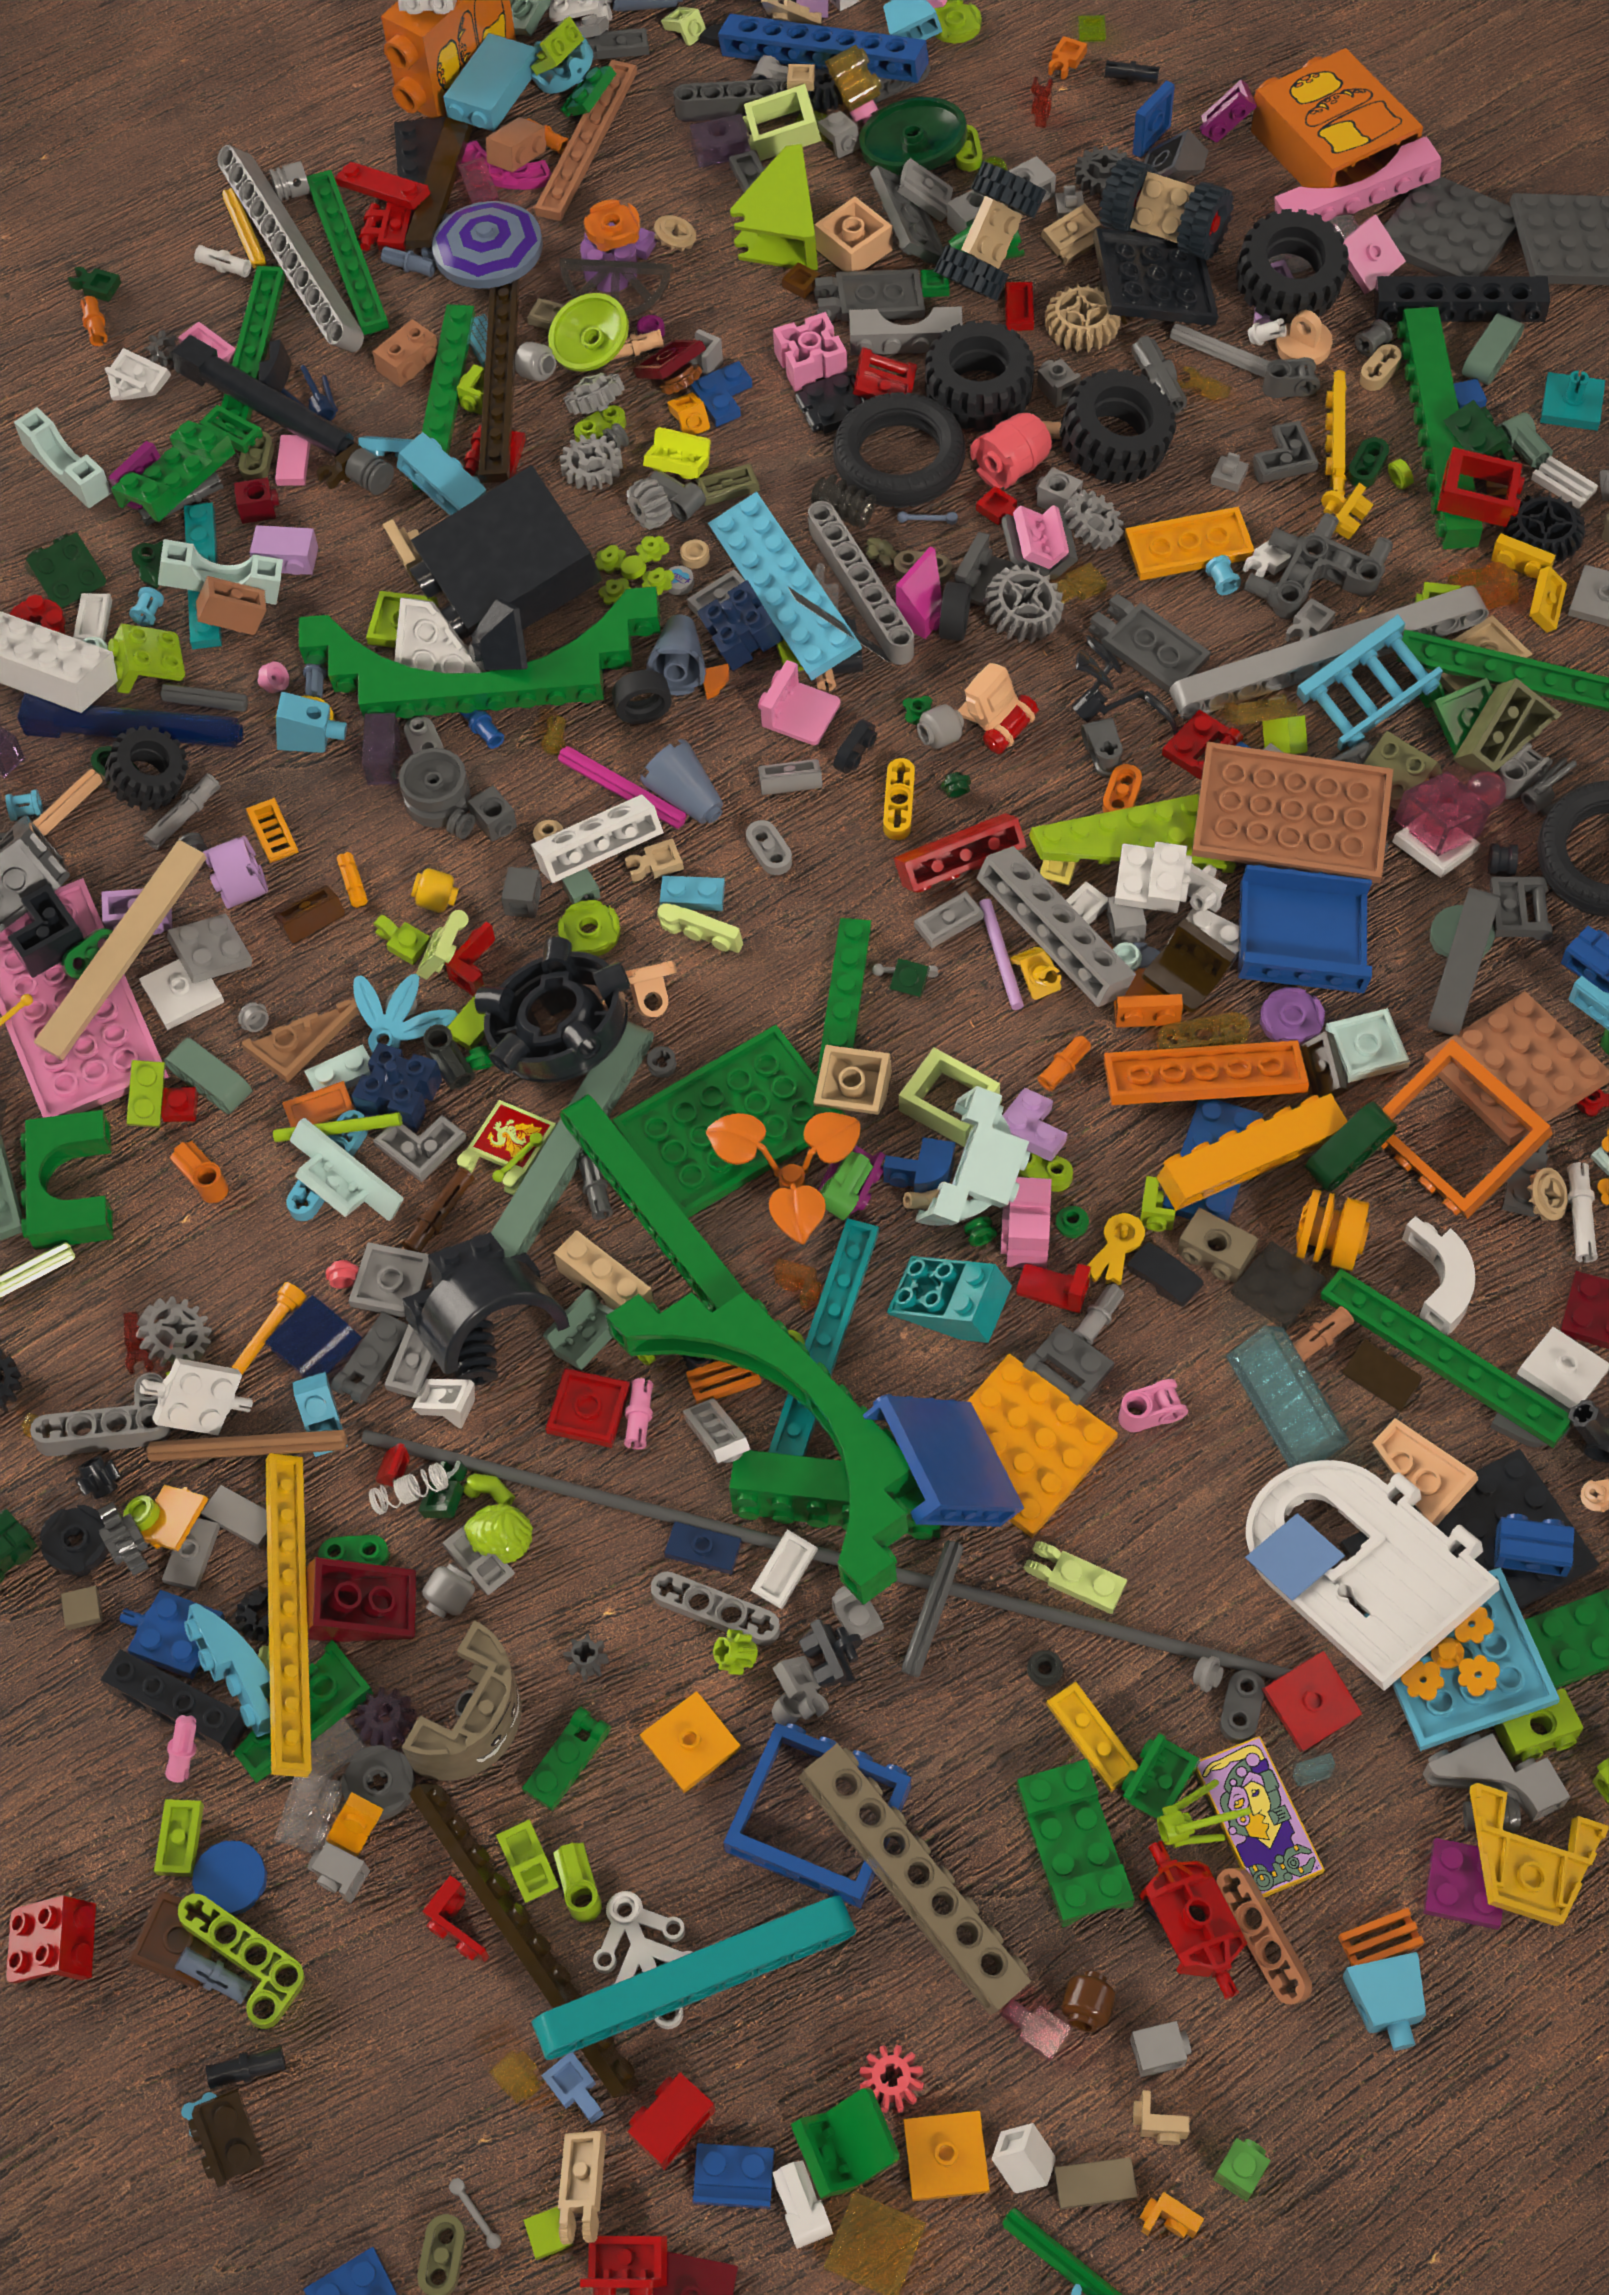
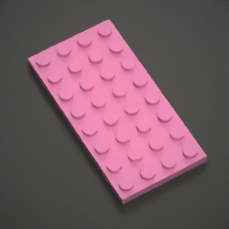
M83 878L59 887L54 891L78 925L83 938L96 929L104 928ZM25 913L0 932V1013L2 1016L20 1002L24 994H30L33 997V1003L20 1009L5 1022V1025L43 1118L82 1113L129 1094L132 1060L162 1062L125 974L63 1061L35 1045L34 1040L78 979L67 976L62 969L61 962L34 978L30 976L17 957L7 937L32 923L28 914ZM104 938L98 941L99 949L106 941ZM77 957L73 960V967L79 969L82 961ZM166 1069L164 1079L169 1077Z

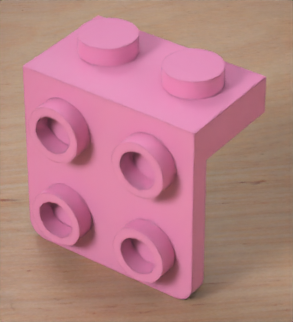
M786 660L782 669L775 672L768 693L764 692L759 700L758 709L761 710L762 727L810 745H817L840 707V698L799 683L798 664Z

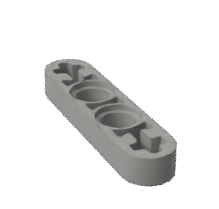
M661 1572L651 1582L653 1599L661 1607L724 1632H727L728 1629L742 1630L743 1634H751L752 1641L761 1646L771 1645L776 1642L780 1635L779 1619L773 1612L673 1572ZM668 1583H672L673 1590L682 1595L684 1588H687L683 1596V1603H679V1595L668 1592L666 1596H662L659 1587H666ZM703 1594L709 1599L708 1606L703 1610L691 1608L689 1602L694 1595ZM728 1607H736L741 1611L742 1615L737 1622L727 1623L721 1617L722 1612ZM748 1614H752L751 1619L755 1624L763 1625L765 1621H769L772 1631L766 1630L763 1635H760L758 1627L751 1623H748L747 1630L743 1629L747 1624Z

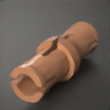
M1343 1306L1338 1307L1334 1313L1320 1324L1315 1322L1310 1326V1331L1293 1345H1290L1288 1348L1290 1354L1298 1363H1305L1308 1358L1322 1347L1328 1348L1333 1344V1338L1354 1324L1352 1315Z

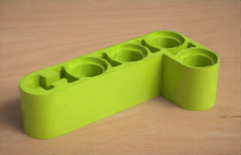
M201 1894L186 1896L178 1906V1916L182 1926L260 1982L247 2002L246 2011L250 2022L255 2027L260 2029L274 2027L304 1985L305 1976L300 1963L206 1896ZM201 1905L204 1916L211 1921L209 1928H207L204 1921L197 1917L189 1921L190 1915L188 1910L190 1908L198 1909ZM223 1926H232L237 1930L235 1939L228 1944H222L216 1940V1934ZM254 1947L264 1948L267 1951L265 1961L259 1965L249 1964L246 1961V1955L250 1949ZM285 1968L294 1969L298 1973L296 1982L289 1987H283L276 1981L278 1973ZM262 2000H269L275 2005L274 2013L267 2019H259L254 2015L256 2004Z

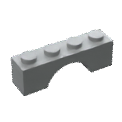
M962 306L934 307L927 318L911 325H898L889 322L883 318L878 309L849 310L850 355H860L863 347L871 349L874 354L927 353L932 342L935 339L938 340V336L945 330L951 331V327L959 323L961 326L963 325Z

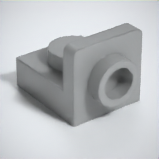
M846 1586L836 1591L835 1596L832 1597V1609L842 1627H845L848 1635L859 1634L863 1640L884 1629V1624L871 1601L863 1605Z

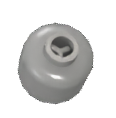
M525 342L516 351L515 369L519 376L540 382L547 380L555 371L556 359L550 347L536 342Z
M947 704L939 705L922 713L917 725L919 738L925 745H929L934 749L943 748L960 739L964 719L958 710H954L951 706Z
M451 1563L447 1567H437L422 1590V1595L429 1601L426 1608L442 1618L447 1613L460 1615L475 1592V1587L471 1583L473 1577Z

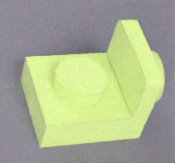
M678 7L661 20L665 30L681 33L685 44L688 46L697 42L700 39V34L706 29L697 8Z

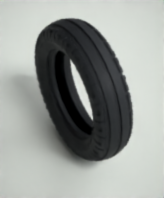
M904 392L878 395L857 405L842 420L835 435L833 445L835 466L845 485L860 498H864V500L870 503L890 508L892 506L895 508H907L908 506L922 505L924 502H930L945 493L958 478L963 468L966 454L964 434L954 415L933 399L914 393L904 394ZM891 426H909L920 429L932 436L940 449L936 459L929 466L920 471L902 475L888 474L872 468L863 460L859 450L869 435Z
M1605 780L1583 785L1565 795L1553 806L1541 826L1538 836L1537 854L1542 874L1557 896L1582 912L1609 917V884L1596 882L1580 873L1572 864L1566 847L1570 833L1579 823L1594 815L1609 813V781Z

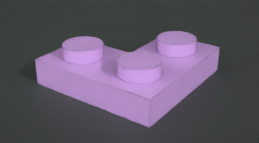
M1024 1087L1003 1114V1117L1012 1135L1029 1141L1027 1151L1051 1162L1066 1143L1068 1133L1042 1122L1051 1111L1053 1100Z

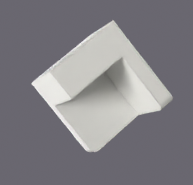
M1031 2123L1001 2131L992 2161L1013 2192L1020 2193L1047 2186L1056 2157L1036 2126Z

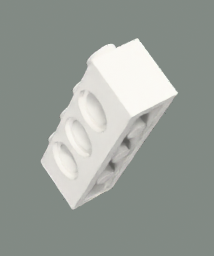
M641 794L532 843L531 847L540 871L551 883H554L662 834L663 830L654 805Z

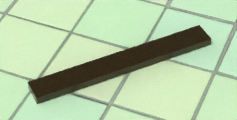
M446 117L424 182L425 185H428L431 194L415 209L405 239L407 248H432L433 237L438 226L442 223L473 125Z

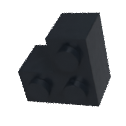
M49 884L21 898L32 923L7 936L17 957L32 978L62 962L63 955L84 939L78 925Z

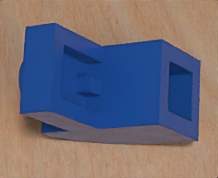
M923 1137L919 1160L886 1155L883 1167L884 1182L900 1188L912 1186L915 1193L937 1189L939 1184L944 1181L949 1183L955 1161V1142Z

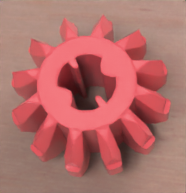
M896 2045L894 2054L889 2056L886 2046H880L881 2059L869 2053L866 2059L871 2067H861L859 2071L860 2076L869 2079L860 2084V2089L869 2087L873 2090L877 2101L882 2099L881 2111L883 2113L888 2112L890 2102H895L898 2113L903 2112L902 2099L904 2098L908 2103L914 2105L917 2102V2098L911 2090L922 2091L924 2087L923 2082L915 2079L923 2074L922 2066L910 2067L915 2060V2054L910 2052L902 2059V2047L900 2045ZM894 2071L895 2077L898 2074L901 2075L897 2078V2086L889 2087L888 2081L885 2084L882 2083V2081L886 2080V2072Z

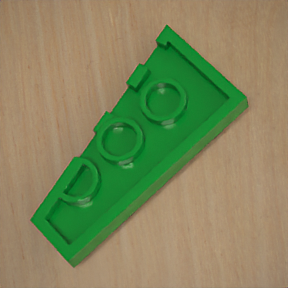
M333 1640L324 1648L325 1653L317 1663L309 1665L311 1742L374 1694L371 1687ZM271 1730L269 1733L256 1737L254 1731H252L233 1752L255 1783H258L271 1773Z

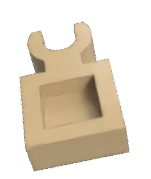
M673 838L643 848L644 856L630 855L625 858L627 869L639 867L636 870L630 871L632 881H640L650 872H652L654 879L684 869L683 861Z

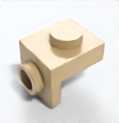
M1143 2090L1140 2101H1134L1133 2125H1140V2137L1157 2138V2143L1163 2145L1180 2144V2139H1187L1190 2116L1150 2114L1151 2091Z

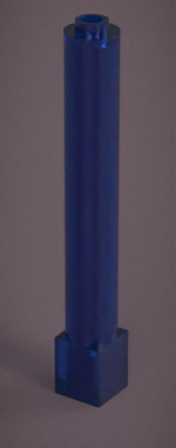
M28 693L24 694L17 717L24 734L28 736L60 738L61 733L118 737L121 733L126 734L129 728L134 727L137 731L139 726H146L147 730L157 727L160 733L164 734L166 731L171 734L170 739H177L180 743L235 748L237 743L243 739V725L239 724L236 717L90 705L80 713Z

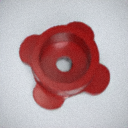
M1598 1089L1576 1103L1577 1107L1587 1116L1595 1117L1601 1112L1603 1107L1609 1106V1094H1605L1601 1089ZM1589 1097H1594L1595 1100H1590Z

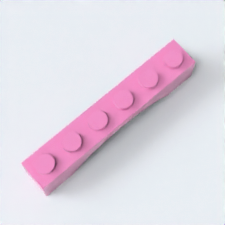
M1427 136L1401 146L1395 157L1384 168L1362 181L1335 188L1298 187L1275 196V211L1280 214L1283 209H1292V212H1298L1299 209L1307 210V214L1314 216V213L1321 215L1324 222H1332L1439 179L1441 157Z

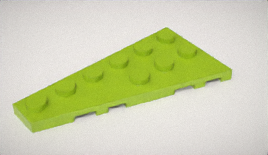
M1194 794L1032 827L1029 837L1041 860L1078 862L1080 859L1098 860V864L1110 865L1111 861H1120L1123 844L1154 848L1155 842L1187 846L1186 855L1191 856L1199 795ZM1192 856L1191 864L1201 870L1207 865H1212L1216 868H1221L1223 873H1233L1236 867L1235 862Z

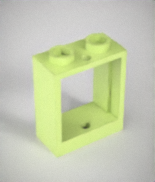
M805 84L744 104L747 115L742 117L746 132L752 133L747 135L751 150H757L760 161L777 156L788 145L802 144V147L822 141ZM799 110L802 111L803 121L759 134L757 124Z
M933 1047L899 1094V1111L965 1147L974 1125L958 1120L924 1101L923 1098L941 1073L971 1089L979 1086L997 1094H1000V1083Z

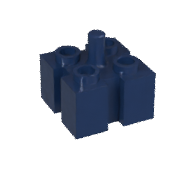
M748 580L728 591L727 593L730 598L721 604L715 599L697 611L732 671L752 660L753 657L750 653L756 649L761 648L765 652L784 640Z
M378 1043L368 1062L371 1075L366 1076L362 1074L352 1094L356 1110L361 1112L364 1117L401 1113L402 1124L412 1132L417 1133L427 1113L424 1100L433 1101L442 1082L438 1062L414 1053L411 1059L408 1060L404 1058L401 1049Z

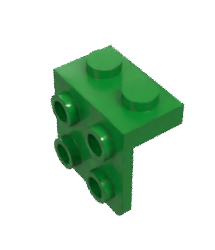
M869 2087L858 2090L825 2113L803 2117L791 2124L820 2199L853 2191L899 2160L897 2146L875 2094Z

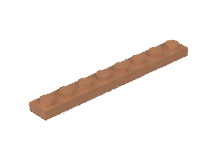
M611 60L608 66H611L617 74L591 111L582 115L535 206L536 216L562 221L637 74L636 65Z

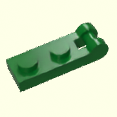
M582 1706L575 1711L570 1723L522 1787L525 1794L552 1812L611 1730V1726L603 1720L598 1722L590 1717L591 1712ZM582 1729L590 1733V1737L586 1742L577 1737Z

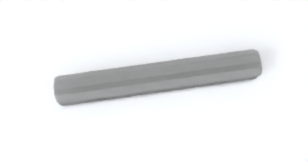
M1176 323L1171 330L1170 338L1263 378L1265 377L1267 365L1271 361L1179 323Z

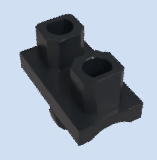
M821 1619L810 1623L813 1630L802 1637L799 1643L808 1658L812 1659L821 1653L826 1658L827 1662L813 1669L818 1685L828 1688L838 1683L849 1686L856 1682L849 1663L859 1659L855 1649L863 1643L860 1635H848L844 1626L836 1629L834 1632L830 1624H823Z

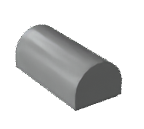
M817 759L758 767L762 795L823 788L822 772L819 760Z

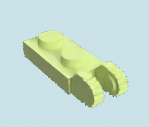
M663 903L657 910L662 929L668 930L672 934L682 931L692 940L699 941L703 939L712 943L715 948L725 952L731 950L739 953L743 946L740 930L735 926L674 904L671 905L670 903Z
M1036 1541L1033 1551L1039 1556L1056 1563L1053 1571H1051L1041 1563L1027 1560L1023 1567L1026 1572L1047 1582L1048 1586L1109 1614H1113L1127 1584V1579L1065 1551L1061 1553L1052 1545Z

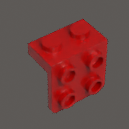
M63 1895L13 1909L9 1924L7 1981L20 1983L53 1974L77 1980L92 1978L96 1903Z

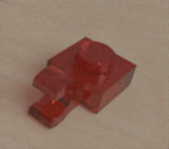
M1038 77L1033 79L1031 92L1036 97L1033 99L1031 113L1035 114L1036 127L1046 128L1052 108V79L1048 80L1047 86L1039 85Z
M137 1311L123 1313L124 1343L127 1347L125 1366L130 1375L135 1373L134 1366L139 1361H144L148 1372H152L154 1366L153 1361L148 1359V1352L145 1349L141 1350L139 1347L144 1339L136 1337V1333L140 1328L137 1325L140 1319Z

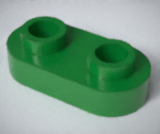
M104 928L96 929L70 948L63 955L61 962L64 973L70 978L79 979L100 950L98 948V941L102 938L107 940L113 931ZM77 957L82 961L79 969L73 967V960Z
M379 1536L332 1537L324 1541L319 1548L318 1558L386 1566L390 1558V1552L386 1542ZM370 1547L376 1548L374 1554H364L366 1549ZM333 1550H341L339 1556L330 1557V1553Z

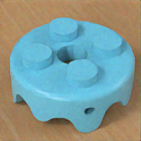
M584 37V40L557 67L537 76L533 72L530 76L538 88L545 93L563 92L585 79L586 73L592 64L593 50ZM537 41L534 44L537 53L542 50L540 47L542 41Z

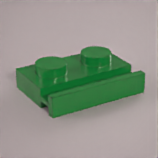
M611 66L595 67L592 70H588L585 79L577 84L560 110L566 117H569L571 113L573 116L589 113L617 73Z

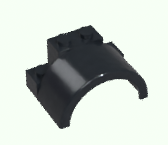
M491 1232L475 1236L470 1240L429 1254L428 1259L433 1287L402 1298L406 1320L445 1374L458 1371L459 1353L472 1329L488 1315L502 1308L520 1304L534 1305L544 1309L553 1317L558 1332L570 1327L566 1312L541 1281L540 1270L527 1253L514 1255L510 1258L505 1257L504 1249Z

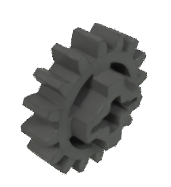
M1104 145L1103 150H1099L1094 146L1092 153L1085 150L1083 157L1078 156L1077 164H1075L1074 176H1076V184H1081L1082 191L1089 189L1091 196L1097 192L1103 198L1102 192L1103 189H1106V180L1108 177H1111L1112 168L1116 167L1118 160L1127 157V153L1119 154L1117 147L1112 151L1108 150L1107 145Z
M114 1502L100 1508L98 1512L105 1527L99 1530V1534L116 1565L123 1561L126 1562L133 1576L148 1569L149 1566L141 1552L148 1548V1544L132 1515L129 1513L122 1517Z

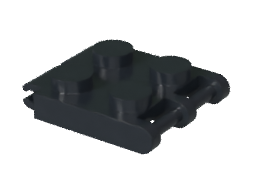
M847 371L803 386L802 392L795 395V400L802 413L806 415L805 419L813 432L822 430L826 434L838 430L845 416L857 405L866 401V398L853 394L856 380L854 371Z

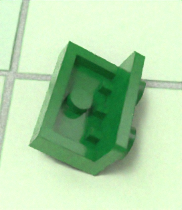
M1158 1733L1155 1740L1150 1738L1146 1742L1140 1754V1758L1143 1759L1137 1772L1133 1770L1129 1772L1121 1788L1125 1791L1123 1798L1128 1805L1156 1821L1158 1817L1164 1815L1162 1808L1178 1802L1200 1763L1198 1757L1171 1743L1161 1733Z

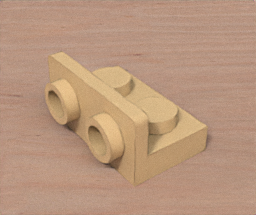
M392 519L382 525L414 585H417L418 583L409 568L422 561L411 542V539L418 536L419 532L417 529H414L407 533L404 527L398 529Z

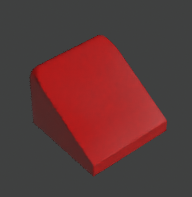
M399 1443L386 1451L375 1478L377 1483L393 1487V1481L404 1476L410 1461L405 1444Z

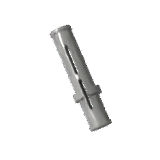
M206 773L190 791L186 790L181 795L182 799L152 829L143 835L145 841L152 848L158 850L188 818L204 808L203 804L221 788L219 782L212 775Z

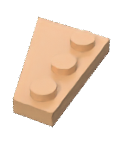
M1396 1418L1372 1442L1374 1449L1393 1475L1398 1472L1420 1489L1421 1500L1415 1506L1435 1526L1444 1519L1478 1481L1476 1472Z

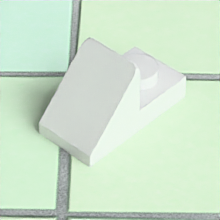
M426 1379L412 1409L420 1415L443 1416L456 1427L462 1428L475 1401V1384L471 1380Z

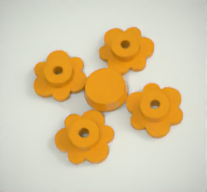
M1479 1607L1455 1628L1454 1634L1456 1639L1445 1637L1431 1649V1657L1434 1662L1430 1661L1423 1664V1662L1418 1661L1401 1676L1403 1685L1408 1687L1407 1693L1410 1697L1420 1696L1426 1701L1433 1700L1437 1696V1689H1441L1444 1686V1679L1439 1676L1441 1673L1440 1668L1452 1670L1459 1666L1461 1674L1458 1676V1683L1463 1687H1467L1468 1692L1472 1696H1481L1486 1690L1492 1691L1497 1687L1495 1679L1500 1675L1499 1666L1495 1662H1487L1486 1657L1483 1655H1477L1474 1660L1470 1658L1463 1659L1464 1648L1460 1643L1472 1640V1642L1478 1644L1484 1640V1635H1489L1493 1632L1494 1623L1487 1617L1488 1613L1485 1608Z

